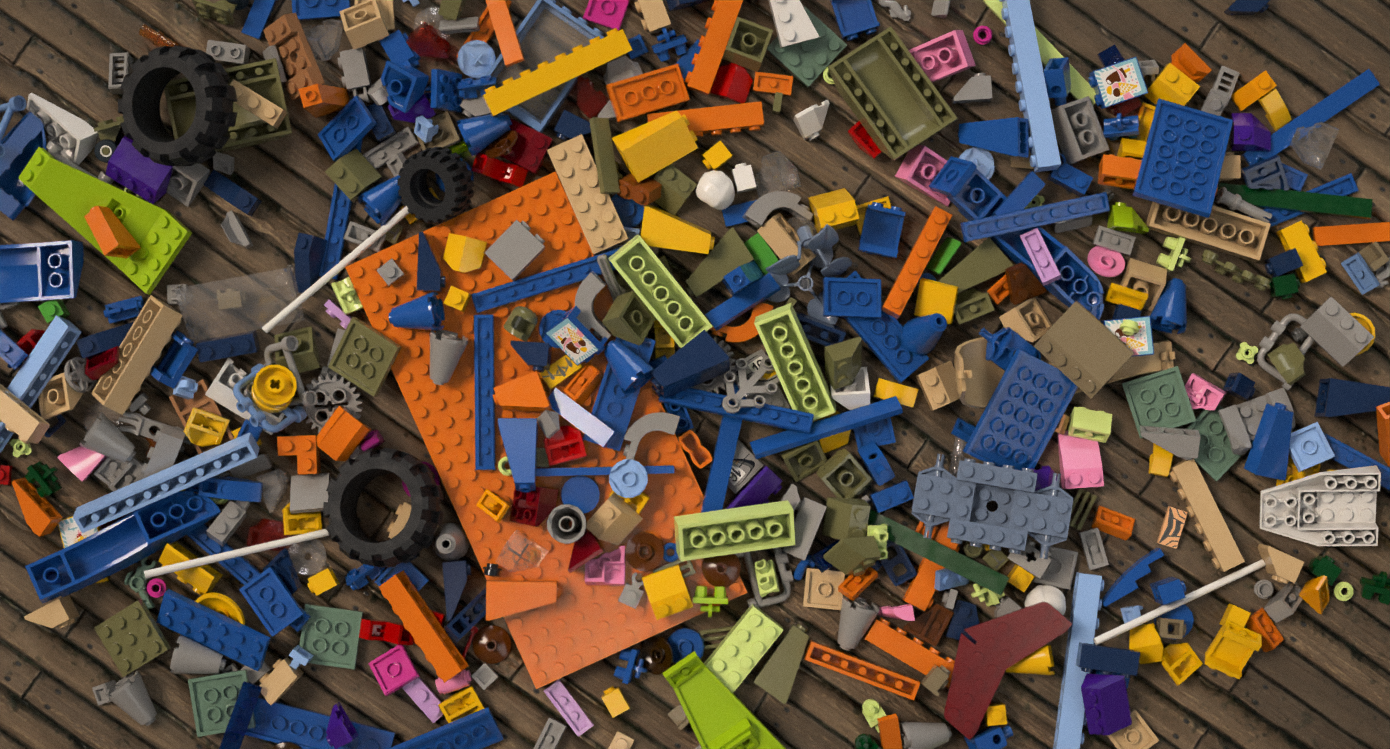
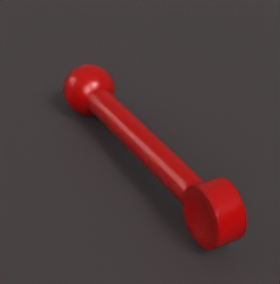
M476 626L471 628L470 637L462 653L464 659L474 635L478 632V627Z

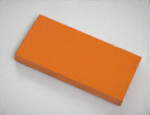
M679 64L606 85L617 122L690 100Z

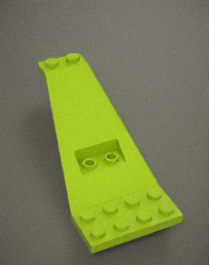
M38 147L18 177L32 192L102 254L103 252L84 216L95 206L110 208L141 248L127 259L112 256L105 257L129 277L145 294L150 295L192 234L168 210L55 159L42 147Z
M695 651L662 673L673 687L702 749H787L702 662Z

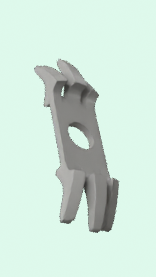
M124 412L123 416L125 417H119L118 419L119 421L134 425L120 426V431L131 432L137 436L142 435L153 440L155 435L150 432L151 426L159 427L160 431L163 425L182 432L184 431L178 426L173 427L146 418L140 413ZM185 435L183 442L190 445L191 442ZM181 445L179 451L184 452L185 448Z

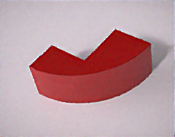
M480 153L476 155L471 169L472 172L519 188L523 186L528 172L527 169L505 163L496 158H488Z
M361 619L359 638L386 641L397 645H413L414 638L404 628L403 623Z

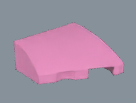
M1195 373L1191 374L1185 384L1192 409L1214 411L1227 393Z
M80 446L59 455L57 458L83 482L96 467L100 466L107 456Z
M620 546L617 550L605 553L601 557L585 563V584L625 586V546Z
M911 604L879 607L878 615L915 621Z

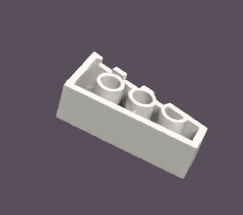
M768 0L780 48L819 38L800 0Z
M228 358L205 395L242 418L249 420L251 417L248 411L242 413L237 409L236 404L238 400L233 394L234 385L246 377L247 373L242 369H237L233 365L234 362ZM253 382L241 389V393L251 400ZM252 400L253 406L257 411L265 414L266 420L271 425L281 422L285 415L282 411L279 413L262 411ZM263 428V431L267 432V433L270 434V435L273 434V433H271V432L266 431V430Z

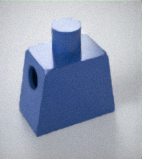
M1069 57L1051 58L1044 69L1048 98H1054L1055 105L1061 106L1067 104L1066 97L1071 90Z
M874 441L857 450L872 479L878 486L895 477L884 454ZM875 454L876 458L869 459L871 455Z
M1009 725L1003 728L990 726L976 732L970 740L966 737L964 738L969 749H1001L1007 746L1006 739L1013 736V731Z

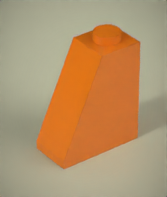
M95 206L84 216L105 256L127 259L141 248L110 208Z
M537 371L494 387L495 394H493L495 404L500 405L503 410L553 411L543 381Z

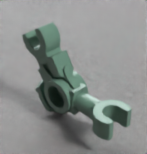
M149 556L141 560L142 566L137 567L135 575L133 571L127 573L124 584L130 585L132 590L139 593L146 607L150 610L155 607V604L146 592L149 578L145 579L144 571L155 568L157 561L153 560L152 564L148 565L147 559Z

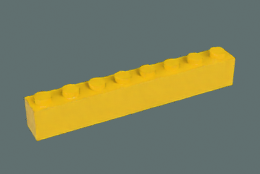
M617 28L606 32L607 36L602 39L598 36L589 40L590 45L585 47L582 44L572 48L573 53L568 55L565 52L554 57L556 60L554 62H542L537 65V70L532 72L530 69L519 73L521 77L518 79L508 78L502 81L503 86L496 88L494 85L485 89L486 94L482 95L492 117L632 51L623 29L618 31Z

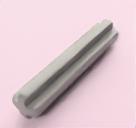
M602 254L597 257V262L614 301L622 292L607 255Z

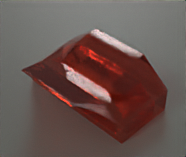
M263 518L257 525L249 528L246 546L287 538L288 535H284L283 522ZM287 546L278 547L270 550L282 551Z

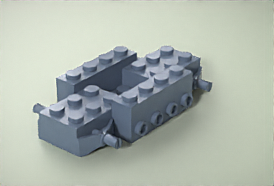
M937 454L934 467L918 472L912 515L925 524L923 538H927L929 531L928 539H932L934 526L949 521L947 538H951L952 543L962 544V541H968L970 546L982 547V544L990 545L989 549L1001 551V547L1009 548L1010 553L1020 554L1021 551H1025L1027 535H1029L1041 544L1039 558H1043L1045 551L1044 559H1048L1051 545L1067 540L1073 497L1060 488L1061 474H1058L1056 481L1057 473H1053L1052 484L1049 487L1035 491L1038 473H1033V469L1022 468L1021 471L1015 470V466L1003 465V467H997L992 462L984 461L983 464H979L974 459L964 458V461H959L956 478L944 469V454L942 456ZM989 501H995L998 504L996 511L990 512L987 510L986 505Z

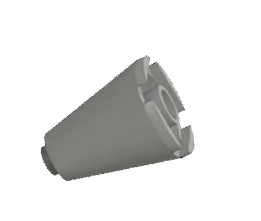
M431 330L430 379L433 380L434 384L444 385V383L449 382L468 344L467 337L463 336L461 339L457 337L458 333L446 330H439L434 333Z
M101 413L99 416L101 420L98 418L95 420L85 434L84 441L81 440L79 445L123 463L126 460L130 462L136 454L134 451L135 446Z
M563 504L554 508L547 520V529L551 537L564 544L578 541L584 535L587 526L584 513L581 509L571 504Z
M445 523L434 532L436 538L432 542V548L441 559L455 561L467 553L470 542L461 525ZM446 540L450 543L449 547L446 545Z
M843 596L837 640L840 648L850 651L857 647L879 613L880 608L872 602L869 605L866 603V599L859 596L854 601Z
M179 636L176 643L180 645L176 649L174 648L170 665L172 670L170 673L219 674L220 670L224 671L226 666L224 655L185 636Z
M138 671L135 674L133 672L115 683L116 687L113 691L110 688L106 692V696L140 725L145 724L148 726L156 720L157 712Z
M899 722L903 749H934L947 743L951 737V729L945 723Z

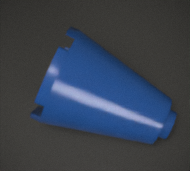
M503 112L493 117L491 114L456 121L472 157L509 131V126L512 125L508 114L504 115Z
M399 175L363 192L357 197L360 204L364 202L366 213L377 224L380 223L381 226L389 220L403 201L402 196H399L398 193L400 186L397 185L398 178H400Z
M1173 278L1167 281L1150 315L1151 327L1153 329L1166 333L1178 330L1177 334L1186 331V285L1181 279Z
M437 292L428 293L392 308L388 316L389 322L398 328L442 330L444 325L441 326V321L445 320L443 302L441 299H437L436 295H439Z
M934 313L910 319L903 326V333L901 334L903 344L912 353L915 352L918 355L930 353L936 347L947 327L946 318L942 314Z
M612 340L605 346L604 354L624 395L634 393L636 391L635 387H643L651 379L650 373L654 368L623 343Z

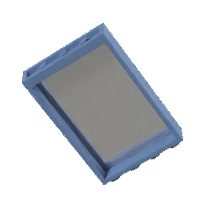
M537 0L516 30L525 61L506 67L501 53L486 76L496 77V84L493 85L501 87L503 86L502 81L511 77L514 80L521 77L519 73L528 69L531 72L537 70L538 64L548 61V63L556 61L555 56L564 52L566 55L573 53L572 48L581 44L583 47L590 45L589 40L598 36L602 39L604 38V33L595 27L594 29L588 27L587 21L581 17L575 18L572 16V11L565 6L561 8L556 5V0ZM582 74L506 111L530 128L542 133Z

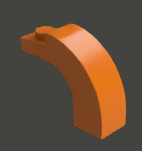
M759 303L753 307L751 317L743 325L737 327L725 325L717 331L714 327H711L709 330L715 336L722 337L723 334H727L725 342L728 343L748 341L759 334L754 324L755 317L773 310V305Z

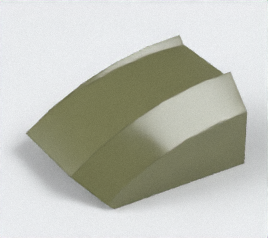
M846 449L837 451L817 471L819 478L837 498L856 499L869 488L873 481Z

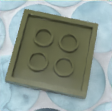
M352 317L328 367L375 397L378 396L402 346L358 318Z
M142 599L137 600L94 627L123 677L171 649Z

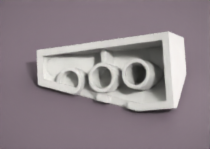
M33 93L29 94L26 109L42 121L44 128L49 134L48 139L57 142L64 148L60 155L79 166L95 147L98 132H94L93 127L85 120Z

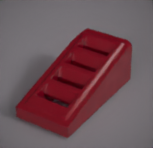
M113 347L88 358L85 374L93 381L100 378L119 362L120 347Z

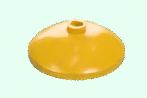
M210 592L201 595L195 601L245 625L244 615L239 606L231 598L223 594Z

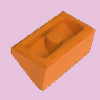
M1006 274L987 290L990 299L997 305L1009 295Z
M587 362L565 387L563 392L576 403L582 405L602 382L604 374Z
M1099 505L1091 527L1098 528L1099 531L1120 539L1128 540L1132 535L1135 519Z
M1263 608L1249 616L1246 626L1249 630L1262 635L1261 648L1264 652L1274 650L1285 640Z

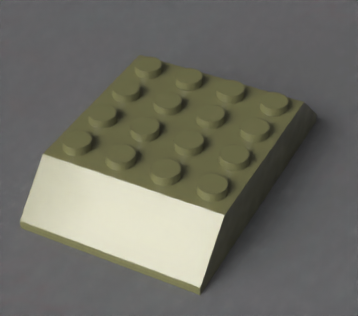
M891 26L828 66L840 95L878 148L893 160L904 155L958 119Z
M276 58L224 69L230 77L227 81L228 85L234 79L282 108L287 114L277 129L233 102V112H238L235 126L229 127L227 133L231 135L222 149H215L216 152L220 153L275 141L292 134ZM186 77L169 81L164 89L175 140L187 132L196 113L195 92Z

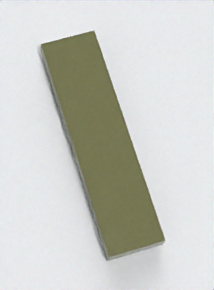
M593 117L589 121L600 193L617 194L620 193L609 118Z

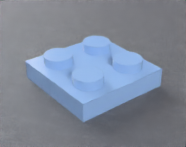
M1318 422L1291 433L1289 454L1298 472L1335 457Z

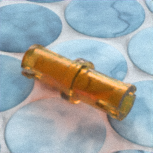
M146 24L142 25V28L139 30V35L152 41V44L156 47L178 46L177 42L165 37L164 33L161 31L157 32Z

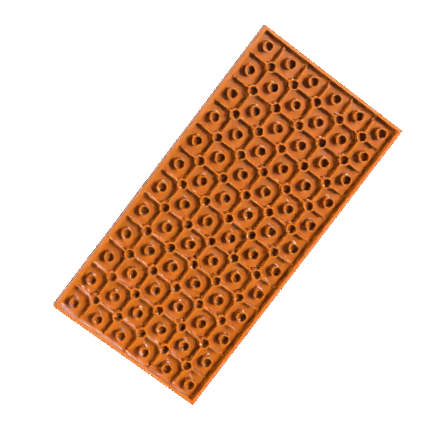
M556 171L423 231L440 265L443 276H446V287L442 288V292H437L439 295H436L437 299L442 300L444 306L445 320L441 321V326L444 325L442 330L458 333L457 337L461 339L463 336L468 338V344L449 382L444 383V385L434 384L433 380L430 379L431 330L394 327L389 322L388 317L392 308L431 293L417 291L419 234L345 267L372 328L402 346L391 367L395 379L483 573V567H487V563L498 564V568L502 569L499 576L485 575L486 580L558 581V586H561V597H558L557 602L504 616L536 689L704 613L700 611V606H708V604L693 603L696 586H707V596L714 597L715 586L707 582L703 576L702 563L704 558L691 560L696 573L684 578L693 607L656 620L644 585L639 587L644 592L636 609L618 601L625 586L586 585L585 564L569 573L568 567L574 543H560L551 537L547 529L548 517L538 527L510 521L511 506L503 520L497 522L476 506L486 489L512 505L515 485L512 475H503L498 469L499 461L506 456L498 427V418H538L543 411L503 410L500 405L495 404V470H475L474 315H494L495 387L534 372L510 344L511 341L523 340L512 335L503 327L512 310L518 306L532 310L536 314L538 321L527 342L545 343L539 333V325L542 318L553 310L568 312L575 307L576 293L582 281L480 313L476 312L471 296L464 312L444 304L451 286L469 294H474L513 282V280L485 253L481 268L466 273L453 270L443 259L449 233L487 242L486 252L518 220L520 223L524 221L531 228L529 232L533 236L538 234L545 241L543 243L545 249L514 281L593 257L591 248ZM392 258L404 275L388 286L377 272V269ZM603 274L599 275V277L606 283ZM607 285L597 294L593 305L594 312L601 322L614 302ZM591 328L589 331H590V332L597 338V340L599 341L600 339L593 333L594 329ZM611 335L604 346L612 340L615 341L616 337ZM552 347L550 365L566 355L560 348ZM605 349L599 355L594 354L593 358L589 361L602 374L605 373L608 364L604 354ZM580 369L555 387L563 392ZM541 376L545 390L549 397V395L552 393L555 387L550 389ZM650 380L640 388L627 431L641 417L651 413L665 412L662 403L659 402V397L651 389L652 384ZM601 383L587 400L580 405L590 413L592 412ZM559 415L560 427L568 425L578 429L565 418H563L561 415ZM538 424L537 448H545L543 440L546 436ZM652 431L641 439L634 460L643 466L673 465L675 473L648 474V483L643 493L650 497V499L639 514L643 519L618 546L598 539L604 551L593 559L617 550L620 546H625L626 549L630 538L642 532L654 534L660 539L663 546L666 543L676 544L674 516L701 513L704 496L676 434ZM624 439L620 451L583 440L587 456L552 466L549 465V467L537 468L613 467L617 462L626 459L623 453L626 444L630 445L631 441ZM508 462L505 463V468L507 470L510 469ZM581 475L594 480L600 491L599 502L596 507L590 512L584 513L586 522L606 502L612 492L609 484V475ZM536 476V486L557 489L556 507L563 505L561 492L565 482L575 476ZM643 548L642 553L648 555L649 550ZM668 549L667 554L669 556H672L674 554V550ZM625 555V585L626 583L632 585V575L637 572L636 581L638 582L642 581V577L653 574V570L639 571L634 569L628 563ZM663 559L662 562L659 564V566L656 567L655 569H657V568H659V567H661V566H663V565H666V564H668V563H670V562H667V561H665V560ZM684 561L679 563L678 565L679 567H681L688 563L687 561ZM724 565L718 566V571L723 572L725 570ZM686 568L682 570L681 573L684 574L691 570L690 568ZM740 575L733 584L725 587L728 601L748 593ZM712 604V606L722 605V604Z

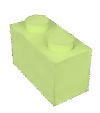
M1074 407L1070 414L1068 436L1106 443L1111 432L1112 414L1104 411L1089 410L1085 407Z

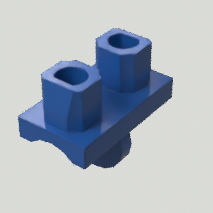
M665 27L662 28L663 34L656 36L658 42L664 39L665 41L651 46L661 62L670 59L667 50L674 47L677 56L687 52L685 44L687 40L684 34L670 39L676 33L674 30L667 32Z
M1117 113V118L1104 119V138H1109L1110 141L1117 140L1120 136L1137 138L1139 134L1138 115L1122 117L1121 113Z
M640 649L621 650L619 659L628 661L627 668L617 666L614 676L622 679V683L628 684L631 682L634 670H636L635 678H640L641 672L647 673L648 669L643 667L644 659L639 658L638 665H636Z

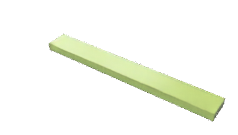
M982 0L1006 26V21L1002 19L1001 15L1002 2H999V0ZM1035 27L1042 65L1046 67L1051 58H1064ZM1069 63L1071 90L1069 93L1076 100L1089 96L1092 105L1096 103L1094 88H1091L1090 84Z

